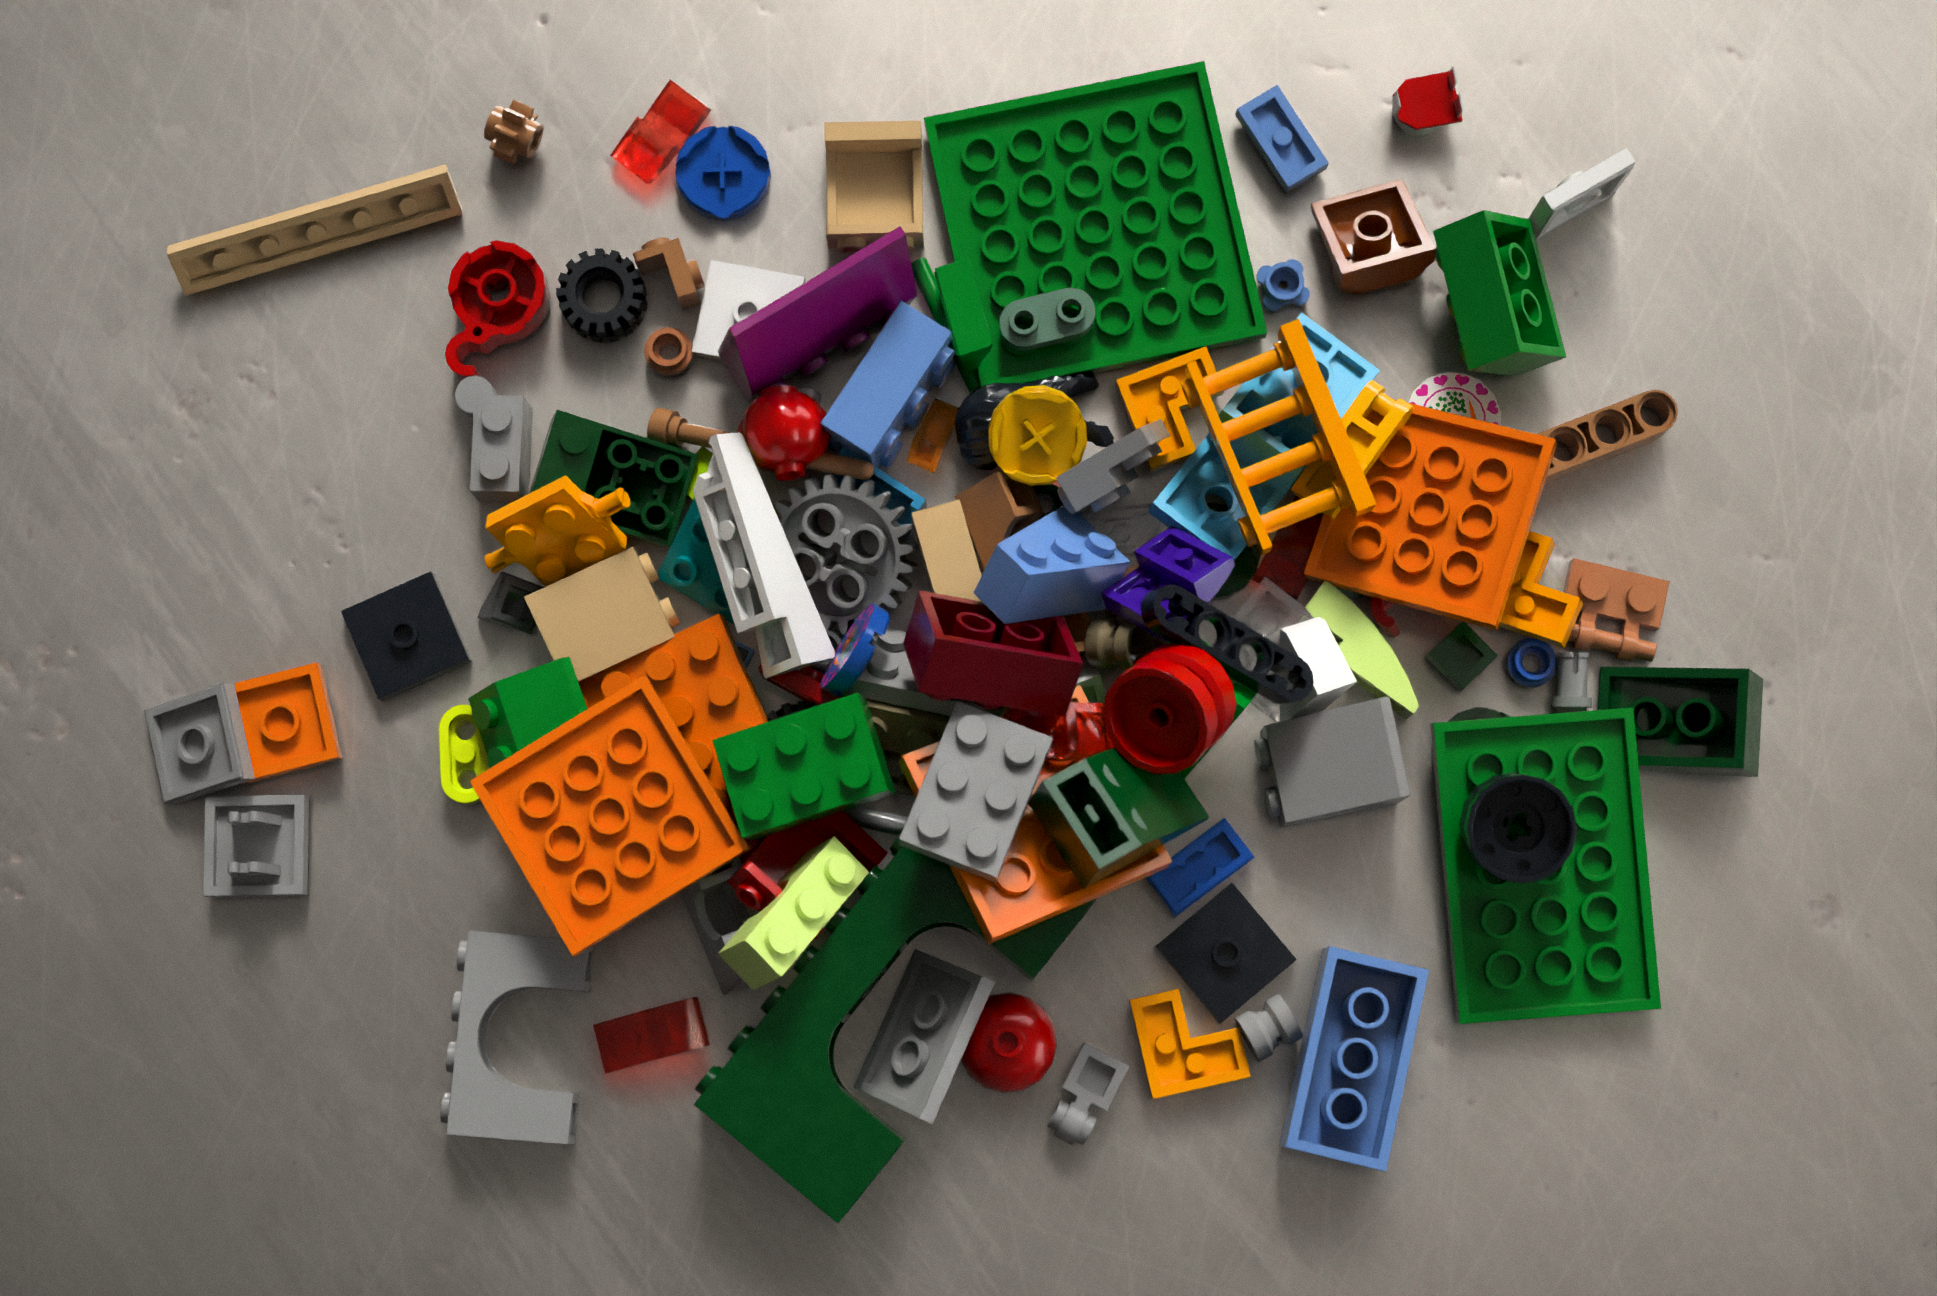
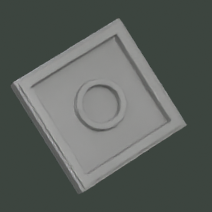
M221 683L144 710L164 805H177L255 779L234 683Z

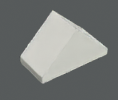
M1316 617L1280 629V646L1303 659L1309 665L1314 679L1313 688L1308 697L1302 701L1280 705L1281 721L1325 710L1357 682L1324 619ZM1288 671L1280 673V676L1288 682L1286 690L1293 688V684L1288 681Z

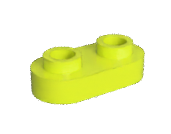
M466 704L457 705L450 708L443 715L439 724L441 785L446 795L460 804L472 805L481 802L473 787L470 789L462 787L461 779L467 772H475L478 776L488 770V756L479 730L473 721L471 706ZM466 723H472L475 727L473 737L468 740H462L459 736L461 726Z

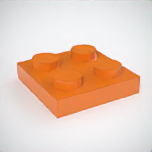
M316 662L234 683L255 779L243 783L248 784L343 759L321 664Z

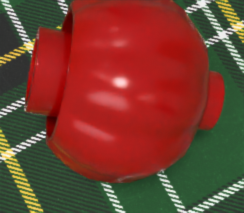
M778 385L762 390L759 393V398L753 400L743 412L737 428V432L744 436L755 465L762 470L774 472L775 478L780 481H791L805 475L804 468L825 452L831 438L830 434L820 424L827 414L823 407L812 397L798 392L796 387L790 385Z

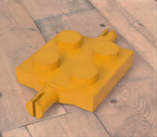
M565 475L487 515L485 529L504 547L486 554L484 557L485 564L489 570L492 568V573H497L513 563H520L544 586L551 585L626 550L627 536L612 522L610 515L630 507V498L623 488H618L616 491L600 499L594 498L581 491Z

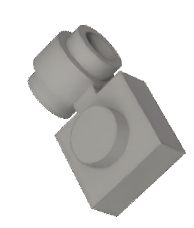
M1084 1042L1061 1086V1089L1076 1097L1070 1103L1060 1099L1047 1127L1055 1130L1054 1136L1071 1145L1075 1141L1084 1145L1097 1119L1089 1114L1090 1104L1107 1111L1129 1065Z

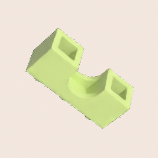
M835 836L805 852L779 882L778 886L782 889V892L761 912L747 919L718 955L752 990L782 977L867 876L869 871Z

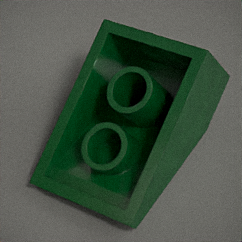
M1600 667L1598 710L1633 707L1639 769L1699 775L1758 777L1763 678L1752 670L1734 668Z

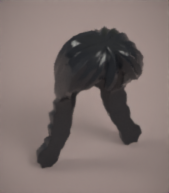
M1093 372L1076 374L1072 377L1066 375L1062 377L1050 376L1046 379L1036 380L1033 383L1026 382L1024 384L992 383L973 391L963 400L955 416L954 425L961 456L970 466L976 469L990 471L999 467L989 450L988 425L993 411L1008 394L1022 387L1039 385L1063 391L1069 398H1072L1084 392L1096 390L1099 387ZM1085 420L1088 442L1101 447H1108L1114 443V437L1108 426L1096 425L1093 421L1087 422Z

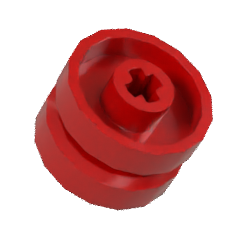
M1186 643L1162 644L1147 652L1136 661L1134 666L1124 671L1116 678L1107 691L1103 707V718L1107 735L1117 751L1135 767L1154 774L1178 773L1192 766L1201 758L1207 749L1211 748L1222 738L1233 723L1236 708L1233 684L1222 665L1203 649Z

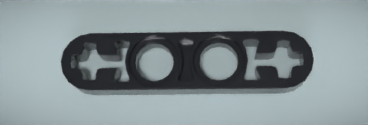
M1176 585L1163 586L1153 589L1142 600V619L1152 632L1171 643H1186L1203 649L1222 665L1229 677L1270 701L1280 705L1298 702L1308 697L1312 691L1314 683L1313 673L1303 659L1184 588ZM1169 600L1168 610L1177 615L1176 617L1165 619L1166 609L1161 606L1162 601ZM1189 615L1186 620L1181 618L1183 616ZM1203 620L1209 621L1216 629L1217 638L1213 647L1206 646L1200 639L1199 626ZM1244 643L1250 645L1256 653V666L1252 671L1247 670L1240 662L1239 652ZM1269 671H1272L1273 673H1275V674L1267 675V674L1269 673ZM1289 672L1288 681L1293 684L1292 689L1286 690L1288 682L1285 678L1279 676V673Z

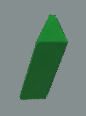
M962 259L935 268L936 272H934L948 326L952 332L956 355L964 369L971 372L977 369L991 350L992 338L971 263L968 259Z

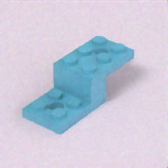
M1301 312L1297 319L1300 320L1339 416L1342 419L1362 389L1369 381L1375 379L1380 370ZM1282 368L1244 382L1220 412L1219 418L1221 423L1293 395L1292 389L1297 388L1298 384L1292 370L1284 372ZM1300 413L1230 442L1240 469H1243L1312 441L1311 436L1318 432L1311 415L1302 417ZM1209 432L1198 448L1153 501L1147 512L1167 527L1174 526L1232 556L1235 561L1246 547L1237 519L1244 517V514ZM1308 464L1249 488L1259 515L1276 509ZM1210 494L1220 496L1227 503L1228 511H1213L1207 506L1205 496Z

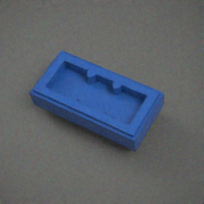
M1223 818L1172 856V863L1167 869L1145 877V880L1175 918L1255 857L1229 822Z

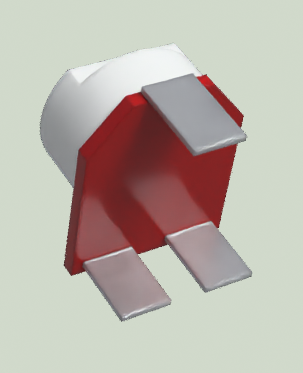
M1454 66L1448 72L1406 79L1392 96V113L1396 123L1402 128L1403 133L1411 136H1423L1432 132L1438 126L1463 121L1461 115L1463 111L1460 93L1457 95L1455 89L1457 79Z

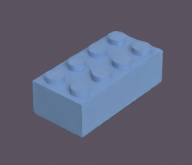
M1332 946L1322 949L1279 1146L1381 1171L1387 1170L1429 970Z

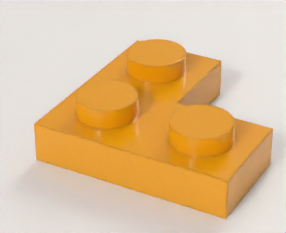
M1206 346L1117 379L1115 382L1133 431L1161 419L1170 434L1168 438L1158 443L1162 452L1146 461L1150 473L1189 459L1196 450L1181 410L1189 408L1180 381L1187 379L1185 374L1186 364L1195 360L1202 377L1217 372ZM1224 391L1212 395L1211 399L1223 395Z
M1529 531L1499 627L1565 649L1583 603L1579 597L1539 584L1555 543L1553 538Z
M1179 989L1129 1000L1151 1099L1251 1077L1240 1027L1190 1038Z

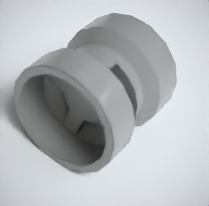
M1280 994L1264 1002L1263 1012L1257 1011L1254 1013L1247 1011L1234 1018L1237 1027H1240L1243 1039L1258 1062L1273 1055L1274 1048L1279 1046L1278 1042L1281 1041L1284 1044L1291 1045L1303 1038L1302 1031L1295 1017Z

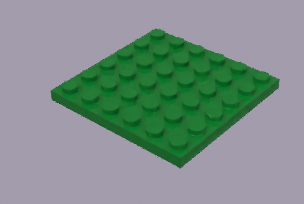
M1204 61L924 117L926 136L953 261L956 262L962 259L970 261L992 338L991 350L977 367L981 387L992 383H1033L1036 380L1046 379L1050 376L1062 377L1066 375L1072 377L1073 375L1086 372L1098 373L1181 356L1205 346L1208 350L1266 338L1267 329ZM1064 288L1081 289L1092 298L1095 305L1094 324L1091 330L1079 339L1030 351H1017L1006 345L1001 338L999 331L1001 313L1008 304L1015 300ZM1072 304L1066 305L1062 309L1063 314L1068 318H1075L1080 314L1079 308ZM1020 316L1014 322L1019 329L1023 330L1033 325V321L1027 316Z

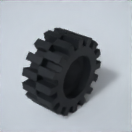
M603 248L595 249V255L589 256L587 251L579 253L581 260L575 263L571 259L566 264L568 272L566 274L560 273L558 281L561 286L556 288V297L560 303L558 305L567 323L577 331L578 335L586 338L588 335L593 342L601 343L602 338H608L609 342L618 341L616 335L622 332L627 337L633 333L631 326L634 323L639 326L642 322L641 313L647 310L648 305L645 298L647 295L646 287L638 269L636 270L633 262L628 257L623 259L620 252L611 250L610 254H606ZM596 280H611L620 288L621 295L618 304L607 312H595L585 305V291Z

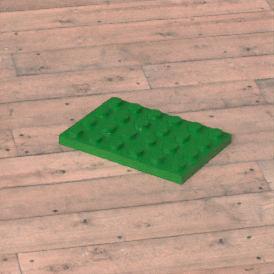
M1633 707L1431 723L1456 1022L1458 1024L1661 1009ZM1514 772L1545 779L1561 790L1572 806L1577 826L1573 851L1559 870L1543 880L1517 883L1500 879L1475 863L1465 849L1459 827L1463 804L1473 789L1490 777ZM1520 812L1517 813L1514 819L1505 817L1502 822V826L1509 830L1507 836L1509 840H1511L1514 833L1523 835L1526 831L1527 826L1520 822L1522 815Z

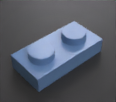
M1278 85L1237 108L1235 116L1286 193L1327 169L1329 162Z

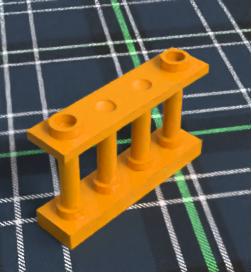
M1299 319L1280 326L1277 335L1279 342L1273 344L1274 349L1206 377H1202L1195 360L1186 364L1185 374L1187 379L1180 381L1189 407L1193 409L1199 406L1244 514V517L1237 519L1245 543L1248 547L1256 545L1260 555L1271 551L1272 544L1268 534L1336 506H1340L1341 509L1349 507L1353 518L1372 511L1376 506L1373 494ZM1279 368H1282L1284 372L1292 370L1298 384L1297 388L1292 389L1293 395L1221 423L1211 399L1212 395ZM1300 413L1302 417L1311 415L1318 432L1311 436L1312 441L1240 469L1230 445L1231 441ZM1319 459L1322 463L1330 461L1337 478L1331 481L1330 488L1259 515L1249 490L1250 487Z

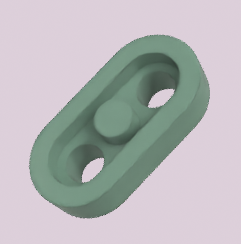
M1064 288L1015 300L1008 304L1001 313L999 321L1000 335L1006 345L1017 351H1030L1079 339L1085 336L1094 324L1095 305L1092 298L1078 288ZM1072 304L1079 308L1080 314L1075 318H1068L1063 314L1062 309L1066 305ZM1020 316H1027L1033 321V325L1023 330L1019 329L1014 322Z

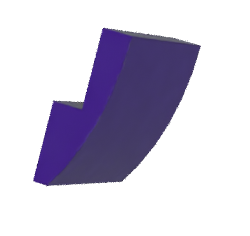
M1171 526L1136 549L1134 553L1139 567L1102 591L1101 595L1106 609L1166 642V639L1152 632L1142 619L1141 604L1145 595L1153 589L1167 585H1176L1209 603L1227 580L1235 563L1232 556ZM1169 600L1161 602V606L1166 609L1165 619L1177 616L1168 610ZM1189 615L1183 616L1181 618L1186 620Z

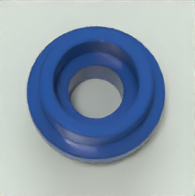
M1527 638L1517 642L1510 649L1506 665L1509 675L1516 683L1524 687L1534 688L1544 685L1553 677L1557 668V658L1549 644L1535 638ZM1531 655L1538 660L1539 668L1536 672H1530L1524 668V656Z

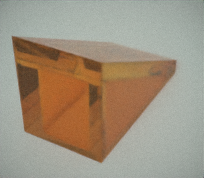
M934 399L912 440L907 462L935 473L955 429L954 422L958 407L940 399Z

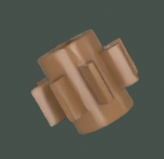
M513 99L509 109L501 106H496L493 109L485 125L484 138L492 142L490 149L494 151V156L515 164L518 155L531 158L539 147L544 131L543 125L536 122L538 115L534 114L535 108Z

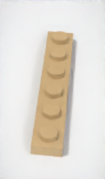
M447 164L172 244L167 246V256L186 296L463 214L462 205Z

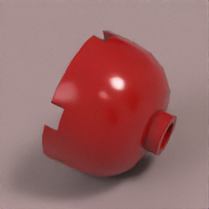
M1012 992L989 995L961 1058V1062L968 1075L986 1089L1001 1093L1024 1091L1039 1082L1053 1064L1057 1049L1055 1026L1046 1010L1030 997Z

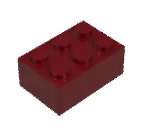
M920 590L903 642L918 692L941 701L951 698L973 701L975 704L989 709H996L1000 706L1021 709L1025 713L1037 717H1044L1048 714L1066 717L1083 666V661L1063 616L1004 624L982 601Z

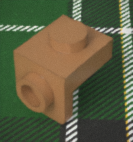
M665 237L653 239L643 244L642 250L633 253L641 275L668 267L682 310L701 305L696 290L705 287L696 259L686 261L679 238L670 241Z

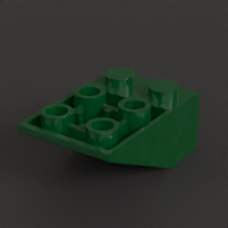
M556 410L548 428L529 493L565 475L581 491L598 499L616 491L618 488H623L624 492H627L631 504L630 507L610 515L612 522L629 539L670 548L698 454Z
M1115 747L1084 758L1042 781L1028 803L1083 889L1097 883L1209 818V815L1180 772L1174 774H1154L1135 767Z

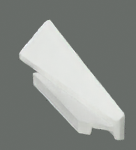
M739 432L711 436L709 444L712 446L713 455L707 472L698 475L693 493L737 633L749 632L755 629L765 679L834 658V648L744 436Z

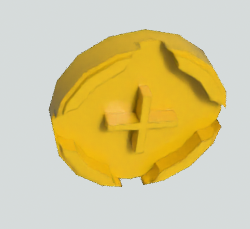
M1045 385L1025 386L1008 394L994 409L988 425L989 450L997 465L1012 480L1030 486L1050 485L1058 481L1056 479L1057 476L1081 462L1087 446L1086 422L1078 405L1063 391Z

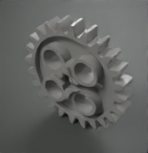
M828 474L824 477L823 487L816 477L805 481L806 492L798 486L791 488L788 492L792 503L780 500L774 506L782 516L781 518L778 517L798 566L802 553L808 554L815 562L816 572L813 577L805 575L802 571L801 573L825 630L833 628L837 621L841 633L846 634L854 621L870 604L875 603L887 611L885 605L895 609L903 603L895 590L906 592L912 588L911 582L902 575L903 573L913 572L918 569L917 564L906 559V554L918 549V544L904 541L903 536L914 529L913 524H898L897 519L902 515L905 508L900 506L889 510L886 507L891 496L889 491L874 497L872 496L874 481L864 482L857 489L856 479L852 476H845L840 486L836 474ZM821 509L829 511L835 519V528L832 533L825 532L818 524L817 518ZM864 530L871 531L878 538L879 549L876 555L865 551L861 544V535ZM801 533H805L807 537L818 543V545L803 541L800 537ZM838 544L842 546L840 554L847 558V560L840 563L836 562L837 553L829 549ZM859 563L875 567L877 574L872 575L868 569ZM845 574L854 577L859 583L860 592L857 598H852L844 592L842 579Z

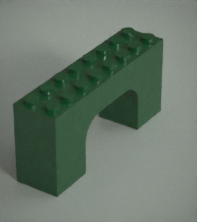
M899 835L889 848L894 856L883 871L875 866L867 874L857 888L863 896L851 910L843 905L825 927V930L831 934L819 950L811 945L803 953L792 968L799 975L787 989L778 985L760 1007L766 1013L765 1017L755 1029L752 1026L746 1025L727 1048L734 1055L723 1068L714 1065L695 1087V1090L701 1096L693 1105L838 1224L906 1140L905 1137L853 1096L838 1077L834 1064V1047L837 1036L847 1020L911 941L920 934L934 928L953 927L973 934L1032 982L1093 906L1097 898L988 944L949 864L900 846Z

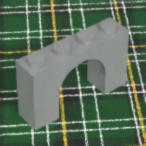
M468 931L467 941L460 942L457 953V970L464 971L462 992L456 991L454 993L451 1009L452 1021L458 1022L456 1042L449 1043L446 1055V1071L453 1072L451 1093H444L440 1110L441 1123H447L446 1135L566 1145L575 1143L580 1093L529 1089L507 1081L497 1072L489 1058L486 1047V1033L489 1021L497 1007L509 996L522 990L542 988L590 992L595 945L575 957L571 955L562 938Z

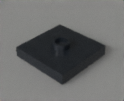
M432 571L341 611L377 698L380 701H385L472 662L435 574Z
M1233 883L1229 884L1155 946L1219 1024L1297 960Z

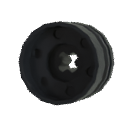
M1514 772L1492 776L1476 786L1463 804L1459 821L1462 843L1473 861L1496 877L1517 883L1543 880L1559 870L1572 853L1577 834L1574 810L1561 790L1545 779ZM1520 812L1522 814L1520 822L1527 826L1526 831L1523 835L1514 833L1511 840L1507 839L1509 830L1502 826V822L1505 817L1514 819L1517 813Z

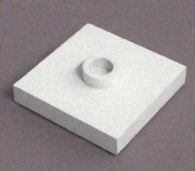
M1625 148L1585 172L1581 170L1570 175L1560 182L1555 189L1544 194L1528 218L1531 219L1536 239L1613 196L1636 163L1629 150Z
M710 260L692 347L693 356L722 361L717 351L728 329L806 283L805 277Z

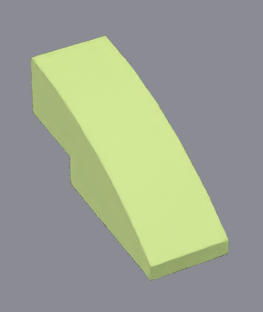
M1324 581L1297 619L1301 622L1316 617L1324 619L1357 681L1355 684L1376 699L1389 696L1392 710L1407 720L1415 713L1419 703L1409 678L1393 649L1373 622L1351 599L1331 583Z

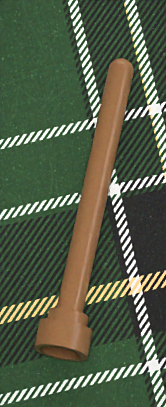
M659 407L653 411L647 428L648 439L670 446H682L683 443L712 448L709 444L711 436L732 433L688 424L687 419L680 417L678 411ZM824 452L806 467L841 476L849 475L860 480L869 479L874 472L873 465L869 461Z

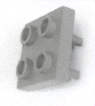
M309 796L205 797L203 896L308 895Z

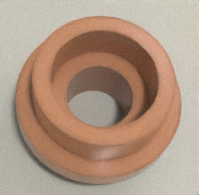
M665 327L650 335L645 344L644 354L652 370L664 376H673L682 373L690 365L693 358V346L689 337L683 331L677 328ZM667 346H674L678 349L677 356L672 360H665L661 357L662 350Z

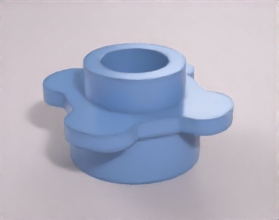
M1290 259L1287 262L1277 263L1272 267L1264 265L1258 270L1256 279L1258 283L1263 285L1265 293L1263 305L1267 310L1276 312L1284 305L1294 303L1297 306H1302L1308 301L1310 291L1304 287L1303 266L1299 261ZM1286 282L1288 287L1284 290L1280 289L1279 283Z

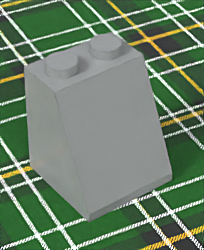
M1389 696L1268 724L1260 731L1261 739L1254 740L1258 765L1260 769L1268 768L1272 786L1265 788L1267 809L1270 817L1278 816L1280 828L1394 806L1411 796Z

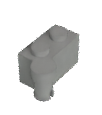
M480 376L466 377L456 387L455 400L463 413L473 418L469 491L480 503L510 504L529 494L533 409L524 396L496 395V391L485 378Z

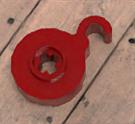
M496 240L491 241V245L479 247L472 253L467 251L451 270L448 293L451 297L453 310L464 324L465 330L451 338L446 346L445 357L447 364L460 381L469 376H480L474 366L463 365L464 359L469 353L480 352L488 354L499 345L522 341L539 328L548 314L551 299L548 280L532 254L515 243ZM504 284L508 285L509 295L501 301H495L490 295L491 290L500 291Z

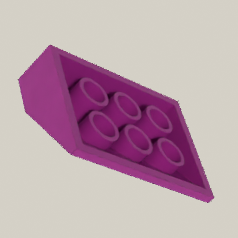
M901 226L728 329L717 353L747 401L758 396L766 388L787 385L785 379L800 370L804 377L814 373L829 363L826 354L839 346H842L845 352L854 349L870 338L866 330L881 321L886 325L901 301L908 305L911 304L917 297L907 238Z

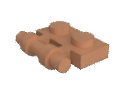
M1573 558L1569 562L1563 592L1581 598L1583 605L1567 642H1571L1573 648L1583 651H1589L1590 647L1616 653L1615 657L1617 659L1632 662L1634 658L1652 662L1657 644L1639 639V628L1652 631L1660 628L1670 581ZM1596 617L1622 623L1620 633L1616 634L1595 629Z

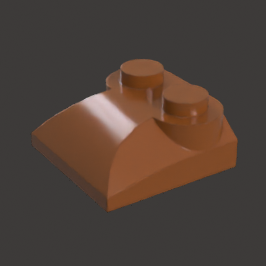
M1403 179L1311 203L1312 214L1333 265V280L1343 291L1359 294L1409 281L1419 277L1435 261V246Z

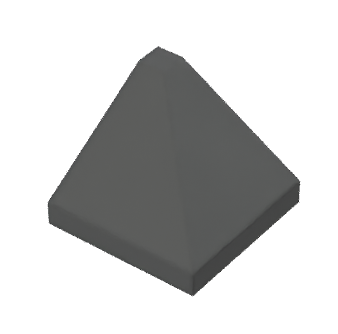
M501 572L483 603L477 618L532 634L536 622L524 596L544 587L506 572Z

